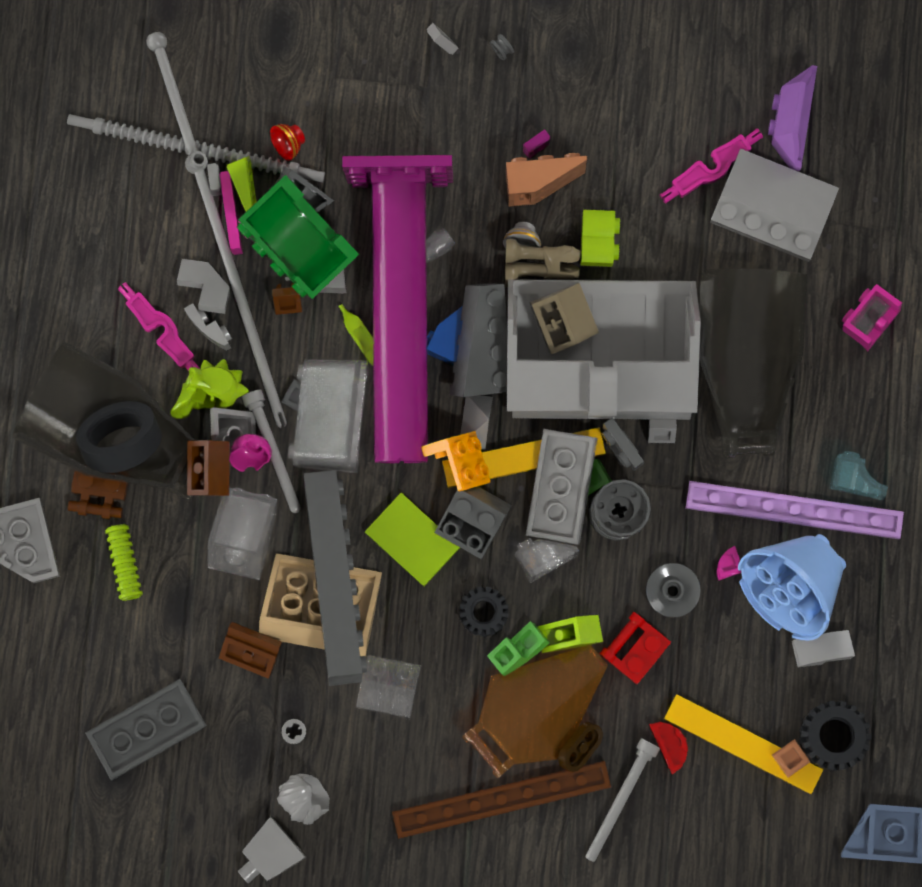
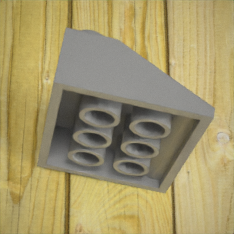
M740 149L710 223L809 262L839 188Z

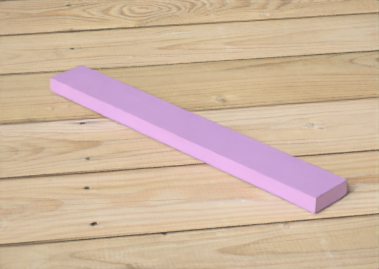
M689 481L685 508L892 539L901 538L904 514L902 511Z

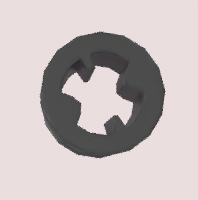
M502 34L497 35L496 41L491 40L489 42L494 52L503 61L507 59V54L514 53L513 47Z

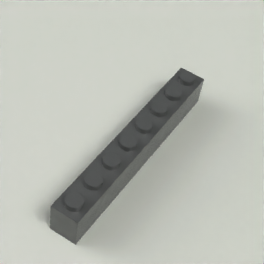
M336 470L304 473V488L329 686L362 682V673L367 672L366 657L360 656L359 647L364 646L362 630H357L356 621H360L359 604L353 605L352 596L357 595L356 580L350 579L349 570H354L352 554H347L346 545H350L349 529H344L343 520H347L346 504H340L339 497L344 495L343 480H337Z

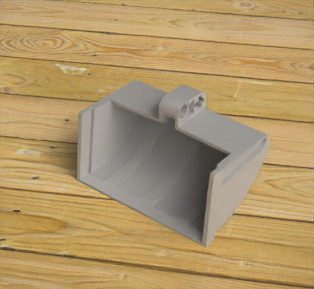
M508 280L507 412H512V418L611 419L613 417V419L690 420L691 414L697 413L701 320L696 281ZM580 283L599 333L574 346L551 354L548 351L530 302Z

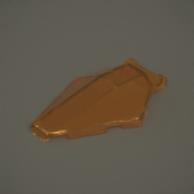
M587 645L521 666L506 676H503L501 673L492 675L479 722L465 733L462 738L466 743L470 742L494 770L492 773L497 779L516 764L558 760L561 748L578 728L608 666L607 663L591 645ZM482 730L486 731L508 757L504 763L496 757L478 736Z

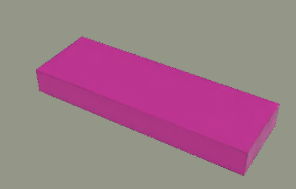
M224 171L220 174L230 249L234 255L243 254L240 231L236 228L239 222L233 181L229 171Z

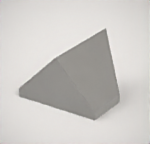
M210 408L212 441H229V453L237 437L244 434H256V421L253 412Z

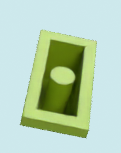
M598 615L578 616L538 626L550 642L542 650V653L603 642Z

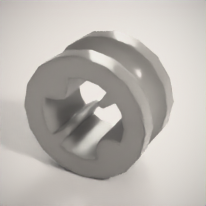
M291 719L284 723L281 734L287 743L297 744L304 739L306 728L302 721ZM293 724L299 725L298 730H302L301 736L296 735L295 739L288 737L290 733L286 734V728H292Z

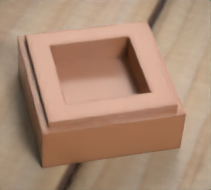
M795 739L772 754V757L787 778L810 763V760Z

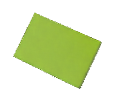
M402 493L394 499L365 531V534L423 587L460 549L459 546L434 533L438 526Z

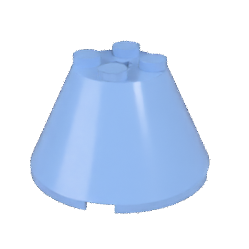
M821 534L815 537L804 536L748 552L738 565V570H741L742 579L739 583L749 603L766 622L778 631L784 628L794 633L792 638L809 641L819 638L828 628L843 570L846 568V562L842 557L838 556L825 536Z

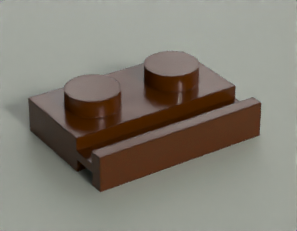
M232 622L228 628L219 659L269 679L282 642Z

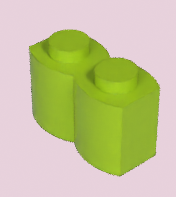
M583 210L581 266L612 267L614 260L619 259V244H614V234H619L620 218H615V211Z

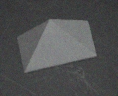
M469 396L465 399L460 435L476 431L477 438L481 442V450H485L493 397Z

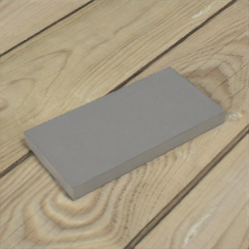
M543 429L526 530L527 536L580 544L598 438Z

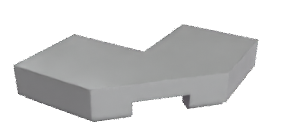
M182 259L177 285L202 289L198 304L200 311L225 314L230 294V287L208 262Z

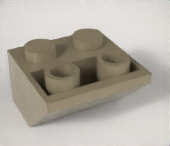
M580 283L530 302L548 351L551 354L574 346L599 333Z

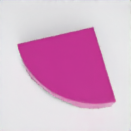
M735 546L728 549L721 556L717 564L716 574L718 581L741 573V570H738L740 558Z

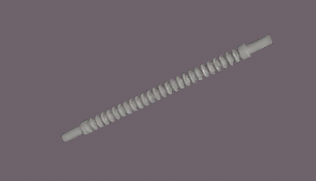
M69 114L67 119L68 125L90 129L94 134L101 135L105 133L106 136L112 134L113 138L120 136L121 140L126 137L127 141L134 139L135 143L141 141L143 145L148 142L149 146L156 144L157 148L163 146L165 150L170 147L171 151L178 149L179 153L185 151L188 155L183 137L177 139V135L171 138L169 133L166 136H163L162 132L156 134L155 130L149 133L147 128L141 131L140 127L134 129L133 125L128 128L126 124L122 126L118 122L112 124L111 120L105 122V119L99 117L94 120ZM198 140L195 141L198 151L203 152L208 160L214 157L215 161L222 159L223 163L229 161L230 164L250 156L252 170L258 167L259 171L266 169V173L273 171L274 175L277 172L281 175L285 168H288L305 179L323 183L325 178V172L300 167L299 163L296 162L287 164V161L284 160L281 163L279 159L273 161L272 157L265 159V156L262 155L259 158L257 154L251 156L250 152L243 154V151L240 150L237 153L235 149L229 151L228 147L221 149V146L218 145L215 148L213 144L207 146L206 142L199 144Z

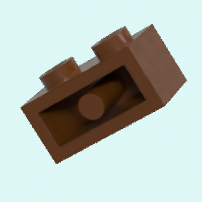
M187 441V495L229 496V441Z

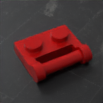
M632 612L628 617L629 622L608 648L604 647L599 654L637 685L670 645L671 641L637 613ZM639 627L644 631L643 635L621 661L615 655Z

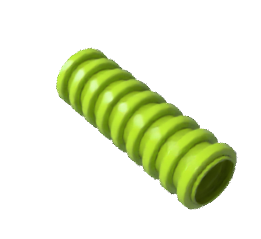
M126 524L111 526L105 530V533L109 534L107 542L111 545L108 548L112 551L110 558L114 559L112 566L116 570L113 572L114 575H117L115 582L119 583L117 591L121 593L119 599L122 601L133 600L143 595V592L139 591L141 583L137 579L140 577L136 574L138 568L134 566L136 559L132 557L134 550H131V546L133 544L129 541L131 534L127 533L129 526Z

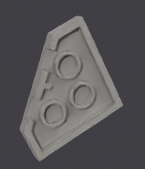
M41 498L0 508V564L33 583L60 577Z

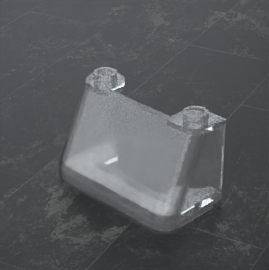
M305 359L304 364L298 365L297 380H301L295 442L289 444L288 459H293L294 467L358 473L359 442L366 392L365 382L368 381L369 376L368 361Z

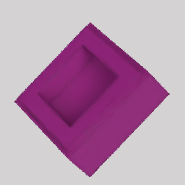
M544 129L524 143L523 152L525 155L531 158L550 144V135Z

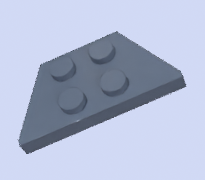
M869 804L843 848L841 857L922 864V808Z

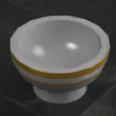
M528 222L516 223L515 227L506 233L503 240L505 249L506 239H515L522 245L541 247V241L535 232V227Z

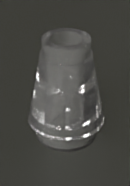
M444 227L440 230L436 229L426 240V263L453 250L451 247L456 242Z

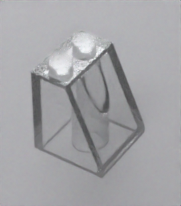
M229 488V496H222L208 539V568L260 580L277 514L278 499L272 498L267 494L246 492L241 488Z

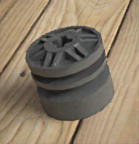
M623 479L612 481L603 486L592 498L588 512L590 523L598 534L606 539L618 541L631 537L644 527L649 519L651 507L649 497L644 489L635 482ZM615 505L618 509L622 508L624 510L620 518L618 515L612 514Z

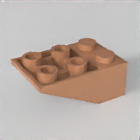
M569 153L564 155V158L544 155L538 157V160L527 161V158L520 157L512 159L511 162H506L509 207L534 205L585 173L587 156H580L579 153Z

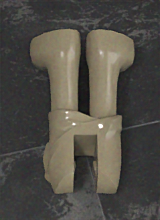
M506 239L505 288H508V280H518L526 276L543 277L544 280L579 278L578 266L560 264V262L572 263L579 261L581 251L573 246H543L541 248L522 245L515 239ZM518 260H544L545 264L518 262Z

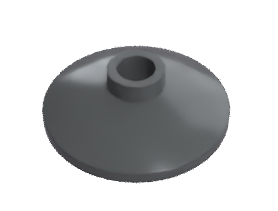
M669 563L657 568L649 577L646 586L647 599L652 608L659 614L672 618L681 617L691 612L697 605L701 592L700 583L695 573L688 567L677 563ZM669 587L677 588L678 593L676 596L668 594Z

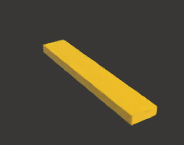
M600 427L571 433L598 438L595 457L605 455ZM542 440L482 452L485 464L489 469V478L494 479L536 470ZM449 460L442 461L448 488L457 487Z
M677 694L664 717L665 720L809 794H812L823 772V769L808 763L787 778L772 757V754L781 749L780 747Z

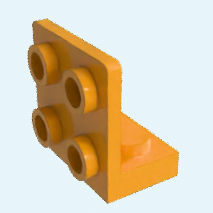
M476 431L421 446L424 457L433 454L436 459L448 456L459 492L490 483L489 469L485 464L481 451V442L477 438Z

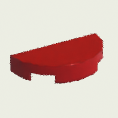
M663 722L649 724L672 775L683 766L688 752L686 738L678 728L671 724Z

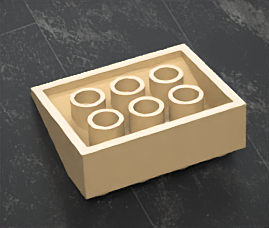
M276 553L260 616L259 633L281 642L324 649L313 560ZM354 567V570H349L350 579L356 580L357 595L352 596L353 605L359 604L360 621H356L357 630H362L364 646L359 647L360 656L366 657L382 572Z

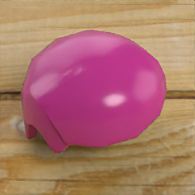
M244 434L237 437L233 442L229 453V462L232 467L241 472H244L247 467H254L258 471L264 464L270 461L272 449L264 437L256 434Z

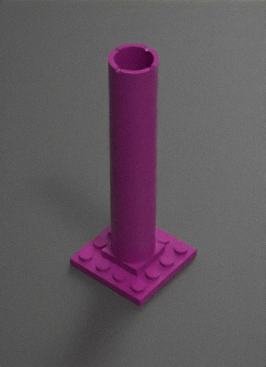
M452 155L342 156V167L348 184H353V188H368V184H372L375 463L399 464L400 461H404V463L428 462V456L424 457L421 446L428 445L426 183H432V187H448V183H453Z

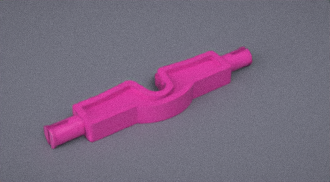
M755 129L746 137L740 134L730 142L714 149L711 152V158L716 165L714 170L708 169L702 161L695 162L688 170L672 181L671 188L660 194L663 202L666 204L677 195L683 198L702 184H711L720 180L728 172L730 165L735 162L740 149L750 152L751 145L763 138L762 133H759V129Z
M127 282L123 283L122 285L128 293L122 286L118 288V291L128 300L126 302L127 307L137 317L145 331L150 333L159 326L165 327L164 333L156 340L157 345L181 369L185 367L189 371L191 367L199 368L193 361L195 358L194 354L179 338V332L174 322L166 314L156 311L140 292L135 293Z

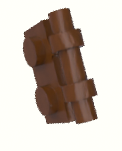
M75 466L71 493L80 494L81 498L80 501L69 500L68 511L78 512V515L87 516V514L100 515L102 519L109 520L111 517L122 518L123 508L113 506L114 500L125 501L129 474L122 472L102 473L88 467ZM91 496L105 498L104 504L90 503Z

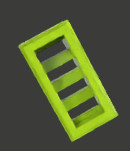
M247 156L227 165L245 211L249 210L256 203L250 156Z

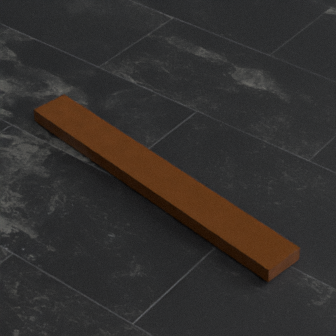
M601 761L584 765L576 772L568 770L393 811L392 814L398 839L611 788L606 763Z

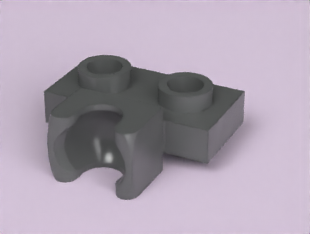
M613 417L605 422L602 435L607 441V448L614 453L619 465H624L625 468L631 467L633 471L640 468L644 461L624 430L620 429Z

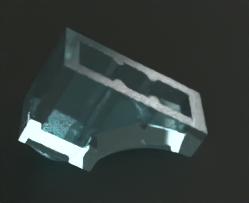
M850 451L838 454L835 458L829 489L883 500L886 497L888 486L877 482L869 475L865 467L866 459L859 458L860 454Z

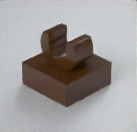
M291 283V287L281 288V284H277L276 289H272L276 315L302 312L301 296L292 288L294 283Z

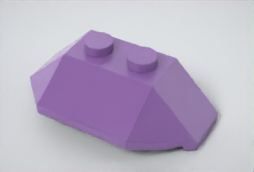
M813 65L783 85L779 95L774 94L772 110H777L775 120H770L768 135L772 136V146L786 165L800 172L802 167L817 66Z

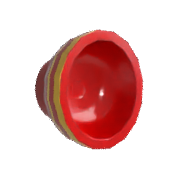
M278 124L271 127L270 137L279 155L285 160L295 158L300 151L301 145L305 142L302 130L297 125Z

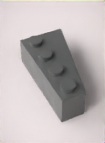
M504 284L466 285L461 313L462 329L461 335H458L457 345L459 346L457 362H454L453 373H455L453 386H450L449 395L469 397L507 392L508 332Z

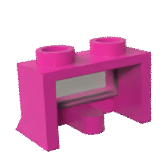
M877 284L872 290L867 288L858 300L860 305L855 311L851 308L842 319V322H844L842 331L860 343L867 351H869L899 314L902 302Z

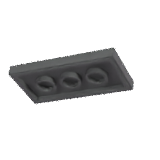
M179 679L85 732L110 780L113 781L206 728L207 725L183 681Z

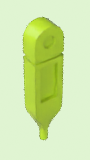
M343 304L339 305L338 307L343 313L344 324L348 333L363 355H365L368 362L373 366V337L358 316L347 311Z

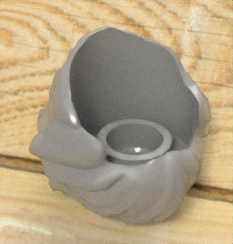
M308 774L291 775L286 783L279 786L278 803L291 815V821L303 822L305 825L313 824L320 816L329 811V795L316 777Z

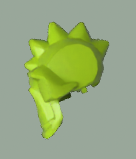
M224 359L215 367L207 360L202 362L200 369L191 367L186 382L182 384L181 394L176 404L170 410L171 416L183 419L190 416L193 408L227 409L232 406L237 398L249 392L240 383L243 372L241 370H229L227 361Z

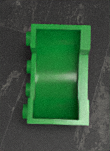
M284 175L238 219L239 225L236 228L247 239L251 237L255 242L252 248L262 258L267 255L273 262L270 267L280 277L285 274L294 283L292 288L302 298L307 295L313 299L359 254L342 235L337 234L302 197L304 194Z

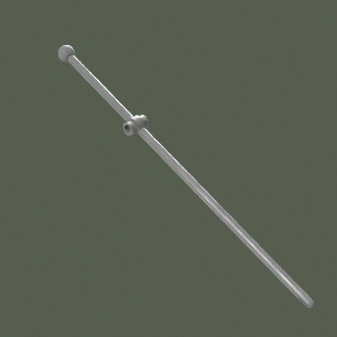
M155 32L147 37V46L156 54L188 152L185 167L188 172L195 174L276 425L281 428L279 414L285 427L287 421L206 177L205 168L207 167L208 160L206 155L197 149L165 51L167 38L163 33Z

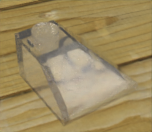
M530 538L517 545L518 551L515 552V557L529 582L532 583L576 558L579 550L574 545L542 539L532 542Z

